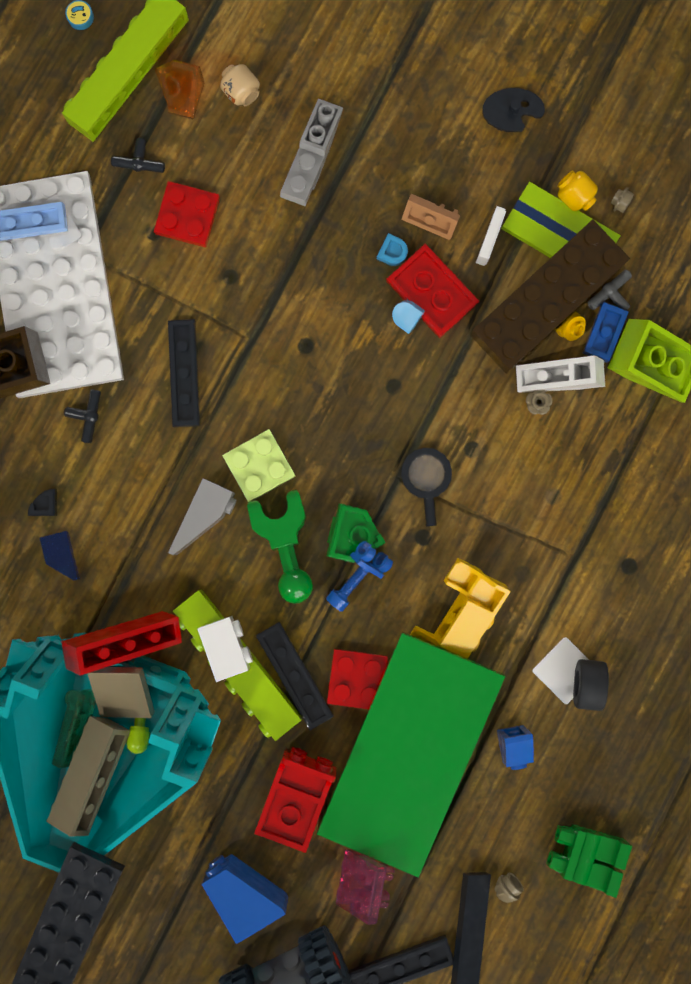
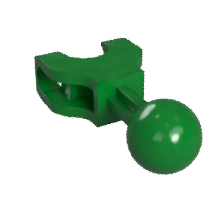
M295 489L287 493L288 510L279 519L266 517L262 505L256 500L249 501L247 507L252 529L259 536L269 541L273 551L278 550L284 572L278 582V590L281 597L289 603L297 604L309 598L313 590V582L307 572L299 569L294 545L299 544L298 533L306 520L300 494Z

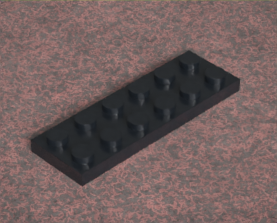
M76 842L71 845L12 984H73L125 865Z

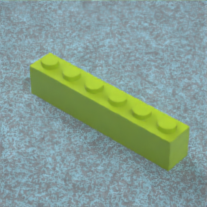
M176 0L146 1L145 8L139 15L132 18L129 28L124 35L119 36L115 40L113 49L106 57H102L99 60L96 70L91 77H87L82 82L76 96L66 102L62 114L68 124L94 142L188 22L186 8Z
M198 590L173 610L179 618L180 628L183 631L187 629L193 636L191 642L199 652L205 651L198 628L224 619V616L203 590ZM241 639L243 647H246V644ZM250 651L253 662L249 663L250 669L227 678L224 683L233 695L239 694L244 701L241 705L251 717L255 715L261 722L258 726L267 738L272 736L276 741L302 720V716Z

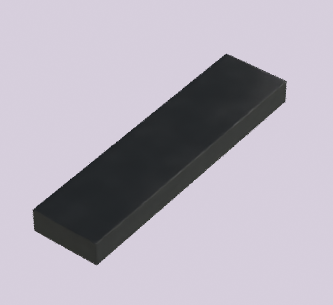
M195 319L169 320L172 426L174 428L201 426Z
M278 622L257 634L258 641L309 730L334 717L282 624Z
M487 872L463 873L451 984H479L491 875Z
M442 935L350 969L348 974L351 977L352 984H403L452 966L454 957L446 935Z

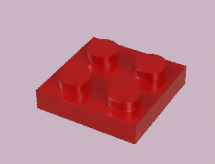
M168 181L154 233L206 248L220 200L219 194Z
M334 649L327 704L369 709L387 668L388 656Z

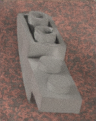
M321 99L317 100L301 137L299 150L281 189V198L306 206L329 153L343 107Z

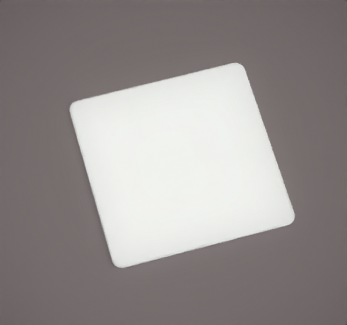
M564 637L533 669V673L564 704H568L573 699L576 664L579 659H589L568 638Z

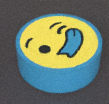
M73 1L66 8V18L74 29L84 30L93 23V12L85 1Z

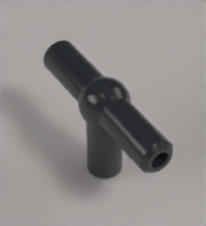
M144 138L136 139L134 158L111 157V165L113 167L129 168L136 172L144 170L163 173L165 171L164 162L144 160L146 140Z
M90 390L87 410L66 407L64 410L65 417L85 421L81 441L84 443H92L95 423L99 418L98 406L101 392L98 390Z

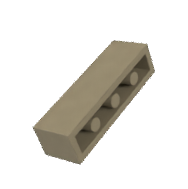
M89 717L88 722L84 726L79 744L73 753L70 766L62 780L56 800L51 807V812L47 819L49 824L70 837L89 835L130 734L129 729L108 718Z

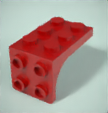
M292 747L291 750L285 748L254 834L306 853L332 782H335L336 767L332 766L333 762L324 757L318 756L316 760L306 756L307 752L300 748Z

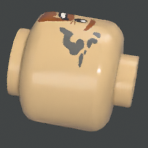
M229 65L222 72L223 78L220 88L234 105L248 106L256 100L259 95L260 82L246 65Z

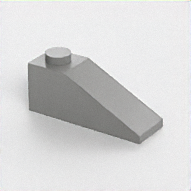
M202 479L168 553L178 555L221 521L226 513L230 515L237 501L233 498L235 493L206 479Z

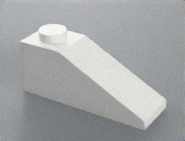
M597 356L516 365L517 392L519 393L533 392L534 390L560 391L605 387L604 360Z

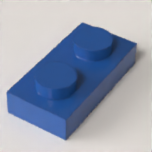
M603 302L582 353L588 356H597L608 363L627 318L628 311Z

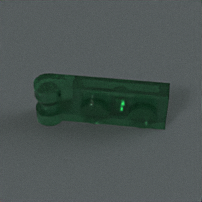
M84 689L81 692L79 690H70L65 695L67 707L52 765L58 768L70 766L73 753L83 734L84 726L88 722L89 717L93 716L96 700L92 689Z

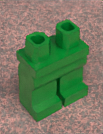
M572 824L571 827L558 825L554 840L564 844L565 848L563 854L552 850L549 852L546 861L548 867L559 872L563 879L589 886L604 892L606 895L617 898L624 875L620 869H626L632 845L623 838L580 827L579 825Z

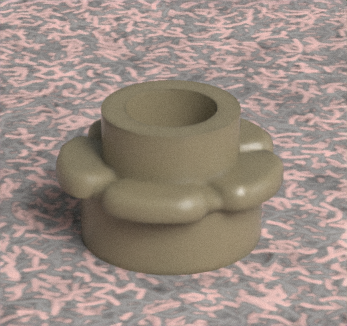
M628 187L624 191L619 189L612 199L611 204L615 205L614 212L618 210L624 213L635 194L628 191Z
M534 390L533 393H529L526 397L527 409L535 415L546 414L550 410L549 406L552 405L551 395L546 394L545 390Z

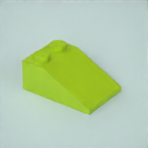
M628 319L608 369L637 384L685 403L691 390V345L650 320Z

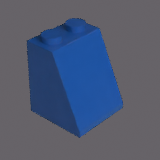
M233 854L226 858L221 855L209 863L210 867L205 872L206 875L202 886L236 944L286 914L287 893Z

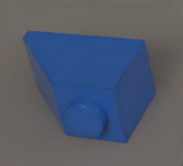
M524 725L497 730L502 762L506 767H511V770L526 768L527 763L534 762L533 735Z

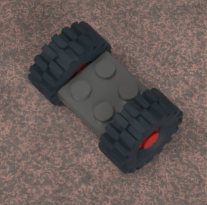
M325 925L299 937V945L253 969L250 965L244 964L220 976L218 981L219 984H352L351 977L347 971L348 968L344 963L338 945Z

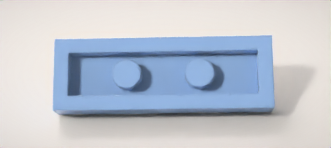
M63 202L0 210V241L68 231L65 204Z

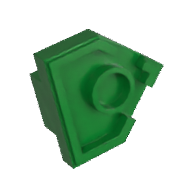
M339 504L336 517L333 516L327 540L329 546L326 556L355 563L350 555L356 551L357 546L361 542L366 541L374 549H377L386 542L376 529L367 510Z

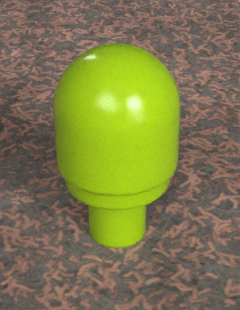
M135 718L134 726L129 728L130 734L127 739V748L134 754L143 753L148 748L150 732L149 728L145 727L146 718Z

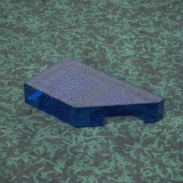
M68 531L40 537L45 563L70 579L79 580Z

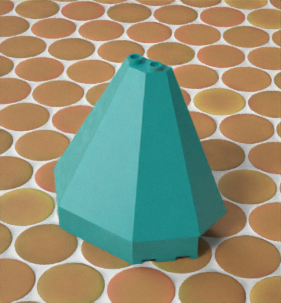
M76 633L73 635V638L86 633ZM59 635L37 637L36 642H24L21 639L12 640L6 667L0 670V780L23 859L60 872L67 853L74 842L99 854L106 855L198 782L213 750L212 744L221 719L218 715H213L209 711V703L199 689H193L190 685L191 678L185 671L146 656H140L109 666L143 668L155 711L152 718H146L145 727H148L150 732L149 745L143 753L134 754L127 748L126 741L89 835L70 837L49 824L47 819L61 788L62 780L72 761L73 753L83 734L84 726L90 716L100 717V713L88 674L80 676L65 667L61 641L67 639H61ZM103 717L127 729L130 726H134L135 718Z

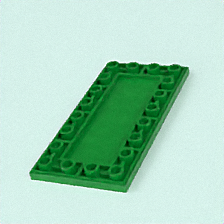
M402 632L320 823L317 835L419 878L505 679V675Z

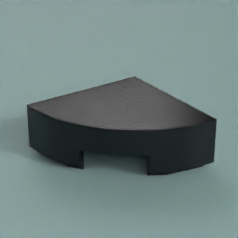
M49 489L38 495L29 506L28 516H57V489Z

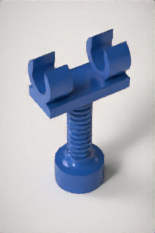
M366 541L361 542L357 546L356 551L350 555L360 567L342 586L341 590L333 589L326 597L327 601L341 612L349 605L347 598L352 593L351 591L357 587L356 585L362 581L368 572L382 579L383 573L392 567L393 561L388 558V555L380 552L375 556L376 550Z

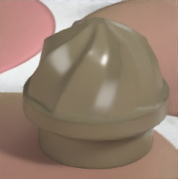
M512 873L501 875L495 886L496 896L506 903L517 901L520 898V894L524 891L520 880Z

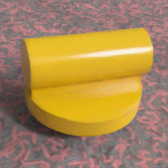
M574 312L555 331L560 337H564L569 341L577 340L585 332L586 320L579 313Z

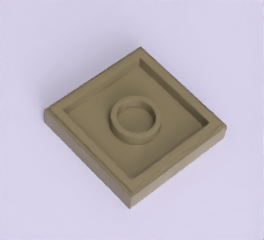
M106 667L87 673L100 717L152 718L155 711L143 668Z

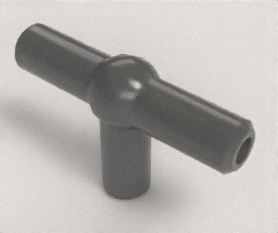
M624 270L611 282L604 284L602 290L588 301L589 308L595 310L605 300L610 298L618 308L627 311L630 305L618 292V289L631 279V272Z

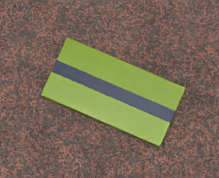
M529 182L501 229L551 258L582 230L592 218L579 210L572 211L563 201ZM595 221L617 243L621 235Z

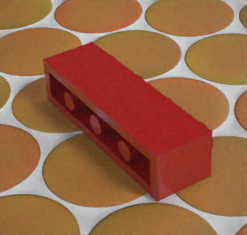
M161 611L61 641L66 669L81 676L182 643L178 616Z

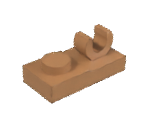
M411 194L401 220L450 240L460 215L456 209L451 212L444 209V204L437 206L435 203Z

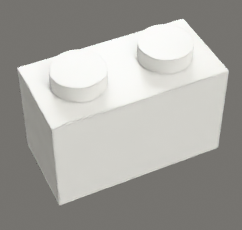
M230 616L198 628L216 682L250 669L249 663L253 662L248 646L243 647L240 637L244 636L239 620L234 621L233 617Z

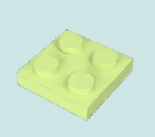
M269 429L222 455L248 502L259 498L296 477Z

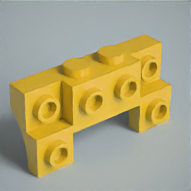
M457 558L445 577L444 582L460 592L434 634L415 626L410 635L468 659L470 654L477 650L480 639L485 631L493 625L495 615L511 591L507 585L484 574L480 568Z

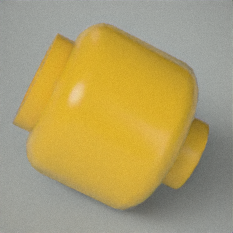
M584 171L569 172L557 185L559 188L558 198L572 211L580 209L586 211L597 200L594 197L598 190L597 185Z

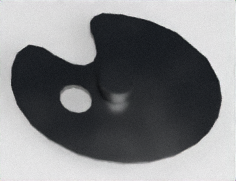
M506 88L494 92L485 100L482 107V114L486 122L494 128L505 132H522L525 128L521 119L523 115L541 119L545 112L542 100L533 92L521 88ZM521 102H527L529 106L524 108L521 106Z

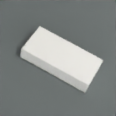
M497 206L493 213L476 260L477 264L485 266L490 258L506 213L504 208Z

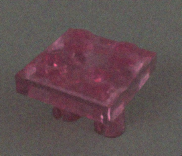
M345 849L339 887L336 893V905L368 925L377 924L379 908H387L389 904L388 902L381 901L390 899L389 893L383 889L384 880L391 881L394 875L386 873H394V867L385 863H378L355 850Z

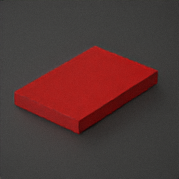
M426 243L386 279V282L404 301H412L425 310L421 319L439 338L444 336L480 302Z

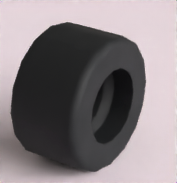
M579 659L574 676V706L578 709L602 711L607 702L609 687L607 663Z

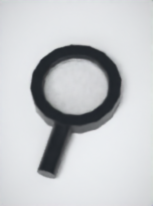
M422 448L415 450L407 456L402 465L401 478L404 487L410 494L424 499L426 527L437 526L434 497L439 496L448 488L452 478V468L449 460L443 453L432 448Z

